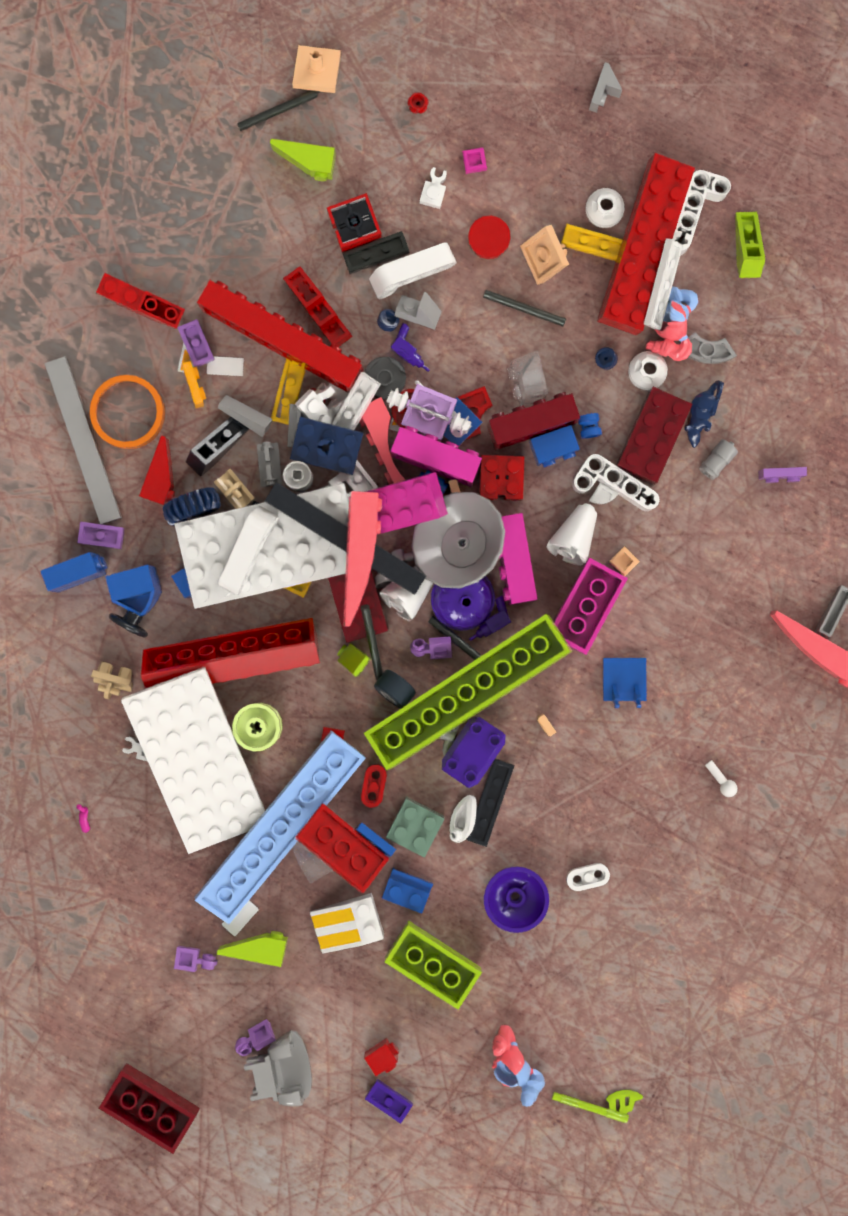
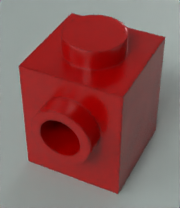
M387 1038L367 1050L364 1054V1059L374 1075L378 1076L384 1071L386 1073L390 1072L397 1066V1054H399V1051L393 1042L389 1043Z

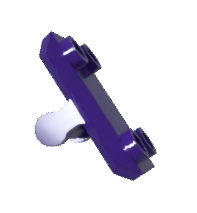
M479 716L469 719L443 757L442 771L468 788L477 785L505 745V734Z

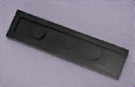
M496 758L492 762L476 809L475 824L466 840L487 847L515 765Z

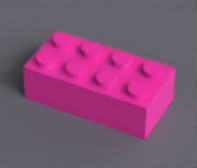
M410 426L399 428L391 449V457L424 470H429L432 473L436 472L437 475L445 478L456 479L458 483L466 486H472L482 458L478 457L479 453L467 449L466 452L459 450V446L452 442L446 441V444L437 441L438 438L431 434L420 435L417 433V429Z
M436 472L364 491L378 493V498L382 499L381 512H377V520L381 521L380 534L439 519L448 514Z
M523 514L502 516L505 538L503 551L499 557L502 566L499 567V575L501 580H505L506 588L502 589L504 601H508L509 605L538 600Z
M588 558L586 564L584 563L553 621L570 648L583 655H587L628 579L591 558Z

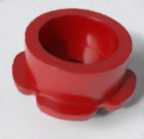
M417 92L409 97L407 104L412 113L422 114L427 110L429 102L424 94Z

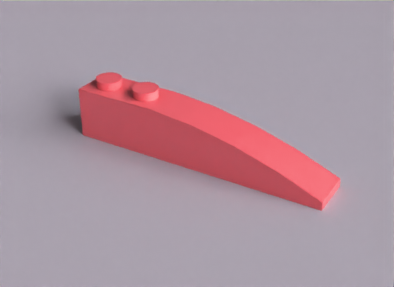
M356 491L349 493L343 626L351 625L368 582L373 562L376 534H380L381 521L377 520V512H381L382 499L378 498V493Z
M778 611L770 613V616L780 629L805 655L832 676L839 679L838 683L848 688V651Z

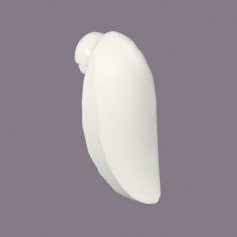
M467 795L457 804L450 821V839L456 843L466 840L473 830L476 819V797Z

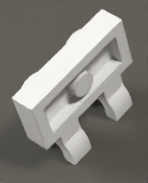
M321 383L315 392L309 389L295 405L306 418L332 424L335 419L334 416L338 414L344 402L333 398L326 407L322 401L331 397L335 391L330 385L326 386L325 383Z
M356 461L353 475L339 472L336 477L328 482V485L335 486L346 481L349 487L356 492L378 488L358 461Z

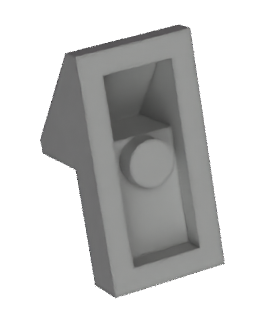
M604 63L589 107L590 111L596 113L599 106H604L607 94L620 98L622 88L609 63Z
M424 292L421 301L402 295L396 308L395 316L435 330L442 311L430 296Z

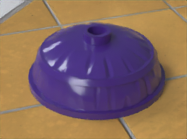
M486 576L479 582L463 588H442L434 584L431 592V606L435 616L445 626L455 630H470L481 625L490 616L495 602L493 586ZM468 598L470 600L469 604L463 605V599Z
M518 866L508 867L497 872L488 882L484 892V907L488 917L497 927L513 933L525 932L536 927L544 919L549 907V893L542 878L534 871ZM514 892L519 894V898L516 900L511 898Z

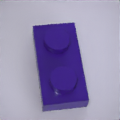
M376 1079L365 1096V1100L400 1124L413 1106L411 1101L379 1079Z

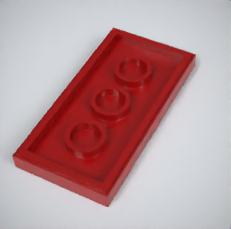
M323 803L295 836L297 841L362 894L390 859Z

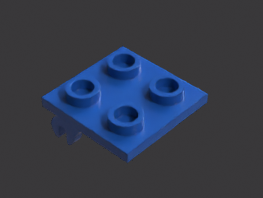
M603 658V701H612L614 708L620 707L619 701H634L636 708H641L640 701H647L646 658Z

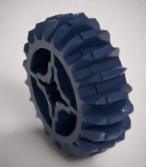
M212 487L201 488L180 495L165 503L162 508L163 515L169 525L175 526V523L201 518L215 512L221 506V499L216 489Z

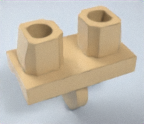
M231 469L214 481L215 485L235 509L246 507L255 500L254 496Z
M101 662L97 671L93 670L91 677L94 678V683L99 684L98 691L104 692L105 699L109 700L112 694L119 696L121 690L132 691L131 669L121 667L118 676L111 675L113 665Z

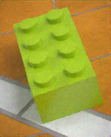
M409 920L386 954L384 961L456 1009L460 1008L482 973L479 965Z

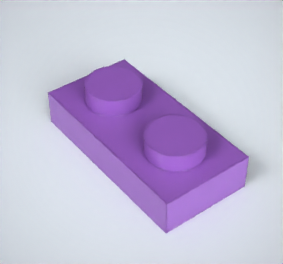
M197 319L177 327L194 367H200L215 360Z
M807 467L762 469L758 471L759 480H765L766 483H777L779 479H787V482H800V478L807 476Z
M80 522L77 543L122 549L125 528Z

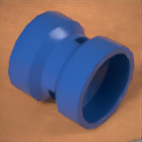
M599 413L580 416L578 423L582 428L580 432L581 439L602 435V429L598 425L600 420Z

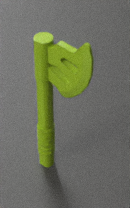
M632 1090L616 1091L606 1098L609 1108H604L564 1094L553 1092L552 1100L597 1113L623 1123L628 1122L629 1115L627 1113L633 1110L635 1101L643 1098V1095ZM625 1097H629L628 1105L625 1106ZM616 1099H619L620 1104L618 1111H616Z

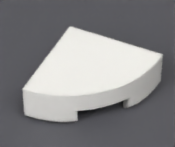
M600 482L589 502L593 504H606L616 498L619 493Z

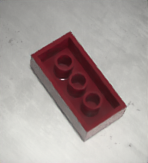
M653 386L647 394L616 466L629 475L653 486L658 483L692 407V403Z
M566 392L554 395V399L549 401L545 399L537 400L528 408L522 405L513 408V412L504 415V412L492 415L487 428L495 451L569 425H576L580 415L573 394L567 395Z
M370 570L365 591L350 626H343L345 574L328 578L346 643L367 638L361 612V606L365 604L370 607L375 635L389 631L372 570Z
M126 1063L98 1109L174 1154L200 1108Z

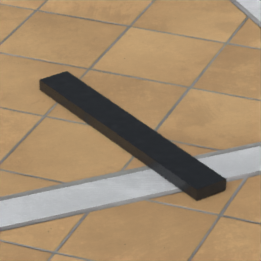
M275 483L264 502L347 553L348 527L279 483ZM375 544L371 568L415 595L425 580L426 575Z

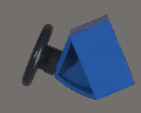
M144 565L105 576L112 602L127 609L123 617L110 613L109 619L129 632L146 638L148 636L147 631L138 626V623L141 622L142 616H145L154 607L162 593L156 567Z

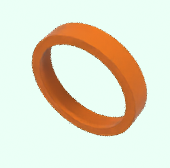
M120 375L108 379L96 390L90 404V419L96 433L107 443L121 449H137L149 444L160 433L165 420V407L159 392L149 382L133 375ZM127 381L135 382L144 386L152 394L157 409L156 419L150 431L143 437L134 441H118L109 437L100 427L97 420L98 403L102 395L113 385Z

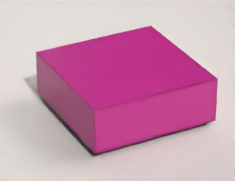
M483 147L462 151L466 174L487 171Z

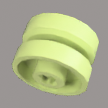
M262 702L249 704L240 709L235 715L232 724L233 736L244 749L253 752L263 751L274 745L280 738L283 729L282 718L279 712L269 704ZM257 722H260L259 727L262 728L261 730L255 729V724Z

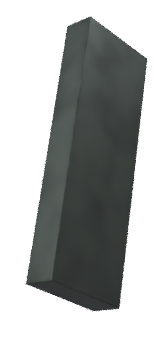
M400 231L343 252L342 255L349 274H353L408 254L410 251L404 234Z

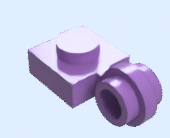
M451 637L429 638V644L423 639H415L410 645V650L416 657H422L425 653H430V659L452 658Z
M178 946L174 969L196 972L198 964H202L201 968L213 970L218 960H216V955L203 954V958H199L200 949Z
M266 1019L248 1029L250 1037L239 1038L236 1041L235 1050L240 1056H247L252 1052V1048L258 1051L276 1041L270 1022Z

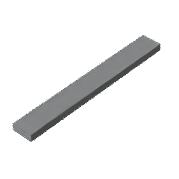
M64 356L44 363L101 525L121 519L120 510L67 358Z

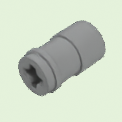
M722 439L711 451L709 457L701 463L699 470L711 480L717 478L724 467L738 454L737 449L734 447L735 444L732 441L728 442Z

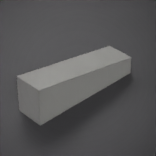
M228 395L218 405L220 410L261 437L270 429L271 418Z
M843 585L838 587L814 631L825 639L831 638L848 604L847 587Z

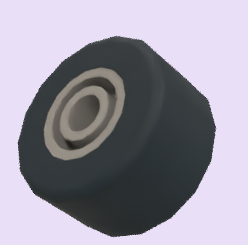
M388 669L385 670L374 684L379 694L400 709L406 706L416 694L415 689L404 678Z

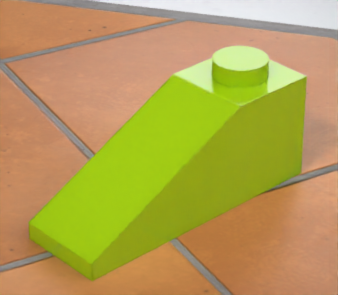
M277 139L270 140L274 152L309 176L314 177L315 180H332L336 158L335 148Z
M736 212V261L739 278H761L766 259L758 213Z
M351 643L348 646L344 644L337 653L339 656L337 661L356 677L361 674L371 660V657Z
M271 931V934L265 933L221 945L217 950V955L281 967L288 937L283 936L284 934L281 932Z

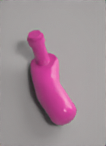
M78 804L76 808L80 810L79 824L82 832L87 833L90 831L87 820L88 808Z

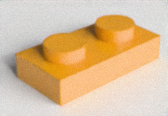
M191 361L182 363L195 409L204 407L203 400L206 399L203 387L199 388L197 380L200 379L197 367H192Z

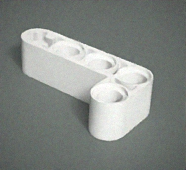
M698 170L693 173L673 236L675 241H678L681 235L684 236L681 242L683 245L681 255L687 251L692 242L704 200L720 202L729 193L731 183L726 177L704 170ZM694 180H701L703 186H697ZM715 186L722 187L724 192H717ZM688 200H694L697 206H690ZM681 220H688L691 227L683 226Z
M445 242L378 267L369 278V281L377 298L383 299L392 295L398 287L449 269L457 262L448 243Z
M593 454L587 458L572 481L573 490L583 494L590 490L597 480L619 493L618 495L643 511H650L659 504V496L654 490L598 454ZM591 460L598 461L600 465L599 470H592L589 462ZM608 472L617 474V482H610L608 480ZM578 478H585L587 480V488H580L578 486ZM630 483L634 485V494H628L626 492V484ZM641 490H642L643 493L640 494L642 497H639L638 499H636L635 497H636V496L641 492ZM648 496H650V497H651V500H650V501H651L653 504L650 503L649 505H646V504H645L646 500H645L644 498H647Z
M258 506L249 514L220 577L219 586L236 595L240 594L266 537L273 531L278 522V515L261 506Z

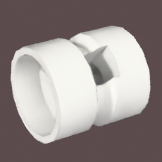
M293 461L285 467L283 478L289 488L296 492H304L311 487L313 473L308 465L301 461Z

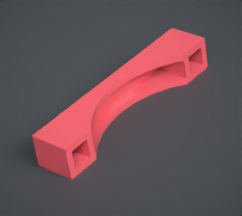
M382 397L370 402L359 422L361 427L366 426L369 432L366 434L370 446H376L378 453L375 456L380 466L385 465L387 472L384 475L390 485L405 479L394 465L389 452L388 433L391 416Z

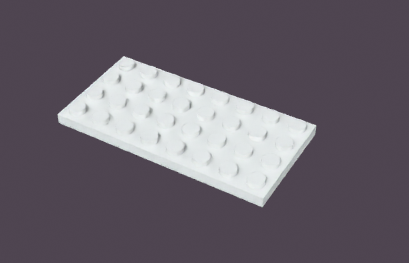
M345 484L297 494L348 527L349 501ZM266 502L175 523L194 609L346 574V552ZM261 506L278 515L279 519L273 531L266 537L239 595H236L219 586L218 582L246 519L254 509Z
M206 668L197 669L121 699L188 854L248 832L265 812V809Z

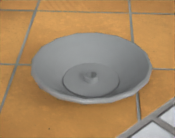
M454 492L444 496L443 499L448 514L439 519L416 524L414 528L411 548L415 565L422 574L426 575L428 581L442 588H463L479 582L494 568L503 551L505 529L501 514L490 500L474 492ZM466 541L465 546L461 547V544Z

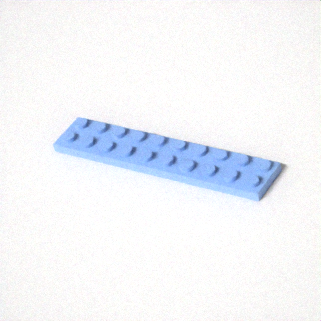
M330 731L194 897L195 901L230 924L296 844L295 836L322 803L326 806L365 760V756L333 731Z

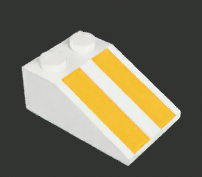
M372 893L310 911L322 954L362 946L384 939L383 928Z

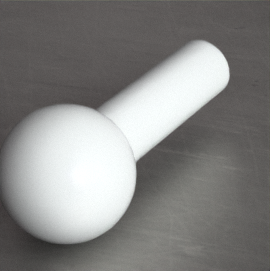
M712 760L709 761L705 766L719 782L721 793L726 797L734 796L738 789L736 783L732 780H727Z

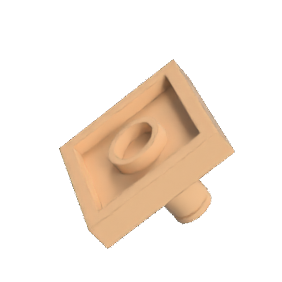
M298 45L293 88L335 93L341 50Z
M552 225L545 226L520 246L537 285L546 282L569 265L566 258L567 249L563 250L565 245L560 244Z

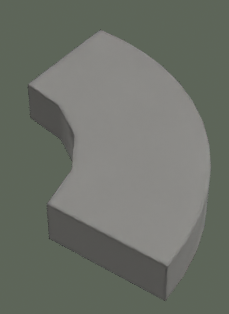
M696 332L688 337L692 343V353L689 355V358L697 362L719 364L737 356L726 338L719 341H708L701 338Z

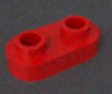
M373 764L365 772L361 800L365 806L370 808L377 807L383 799L387 772L382 765ZM378 771L380 777L377 779L373 778L372 772ZM370 792L376 794L374 800L369 799L368 794Z

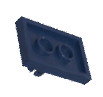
M300 416L290 459L353 475L364 432Z

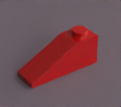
M161 435L139 496L164 506L165 503L174 499L175 491H173L174 479L169 439Z

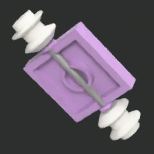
M419 384L416 385L411 400H408L407 391L404 394H400L398 388L395 391L391 390L387 402L390 403L389 408H392L394 405L398 406V412L405 409V407L407 408L401 425L413 427L423 434H431L441 441L448 425H450L451 433L455 430L460 431V436L463 433H468L472 423L468 421L469 416L463 419L459 412L452 417L457 399Z

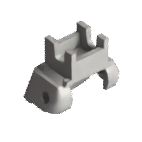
M290 1030L270 1044L267 1050L268 1054L247 1058L244 1070H253L256 1085L253 1088V1094L250 1096L251 1101L273 1097V1101H279L281 1105L298 1107L302 1106L304 1099L309 1096L312 1086V1074L307 1049L301 1036L296 1031Z

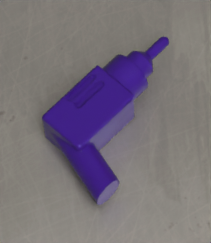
M402 323L397 337L391 346V350L413 367H422L429 372L430 369L424 365V361L417 353V349L405 340L410 328L405 323Z
M503 595L495 599L498 613L485 620V623L479 626L480 629L476 631V634L469 638L470 641L476 637H488L511 623Z

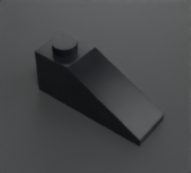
M232 417L228 418L190 450L186 463L200 477L203 476L246 434L249 428Z

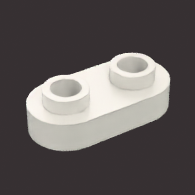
M594 863L570 870L566 881L572 890L582 891L606 884L610 873L605 865ZM600 870L602 872L601 876L595 877V871ZM579 875L581 877V880L579 882H574V876Z

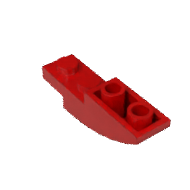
M104 273L96 291V294L115 302L121 307L174 329H177L185 311L180 306L146 290L143 291L107 273Z

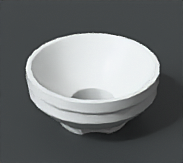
M609 188L598 189L588 198L586 215L595 226L600 228L613 227L623 217L624 201L615 190ZM603 199L612 201L613 207L610 210L601 208L600 202Z
M651 351L637 354L630 362L628 368L631 382L637 388L647 391L653 386L656 388L661 386L666 379L668 371L664 358L658 353H652ZM649 362L653 363L656 367L655 373L651 375L644 371V365Z

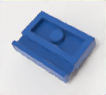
M360 823L355 830L387 857H391L396 851L394 847L365 824Z
M393 868L382 899L422 914L433 883Z

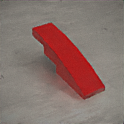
M301 266L283 278L331 344L340 347L352 338L349 330Z

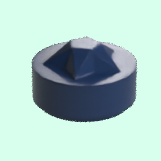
M390 309L381 311L377 318L378 326L387 332L394 331L400 322L399 317L395 316V311Z
M609 347L601 348L595 355L596 364L603 370H610L617 364L618 356Z

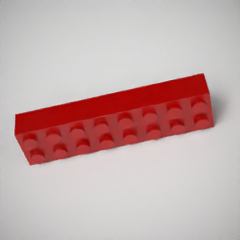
M657 153L648 160L597 322L633 335H638L644 330V321L666 238L673 239L695 167Z
M209 280L197 301L205 314L282 357L289 359L291 362L292 360L295 361L300 367L302 363H305L304 368L307 371L347 393L352 389L359 374L364 372L363 366L360 364L361 360L353 355L347 357L341 353L342 350L333 344L328 346L322 342L323 339L313 333L310 336L303 332L304 328L298 324L292 323L290 325L284 321L285 318L276 312L273 315L266 311L265 306L256 301L254 304L249 302L247 297L238 291L235 293L228 290V286L217 280L215 283Z
M313 618L143 649L141 678L145 689L203 667L206 668L212 684L319 664L318 637Z

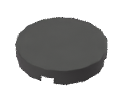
M378 357L367 365L365 373L381 384L374 397H382L383 400H387L391 390L395 391L398 388L400 393L405 387V369L396 359L392 357Z

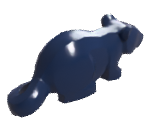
M720 380L715 381L707 391L697 394L691 402V419L684 429L693 448L699 444L703 428L707 432L711 429L712 422L709 421V418L715 416L724 382Z

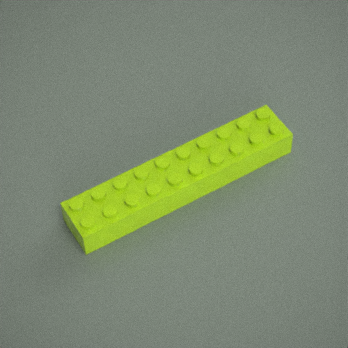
M545 614L366 731L364 735L386 770L393 769L573 651L550 615Z

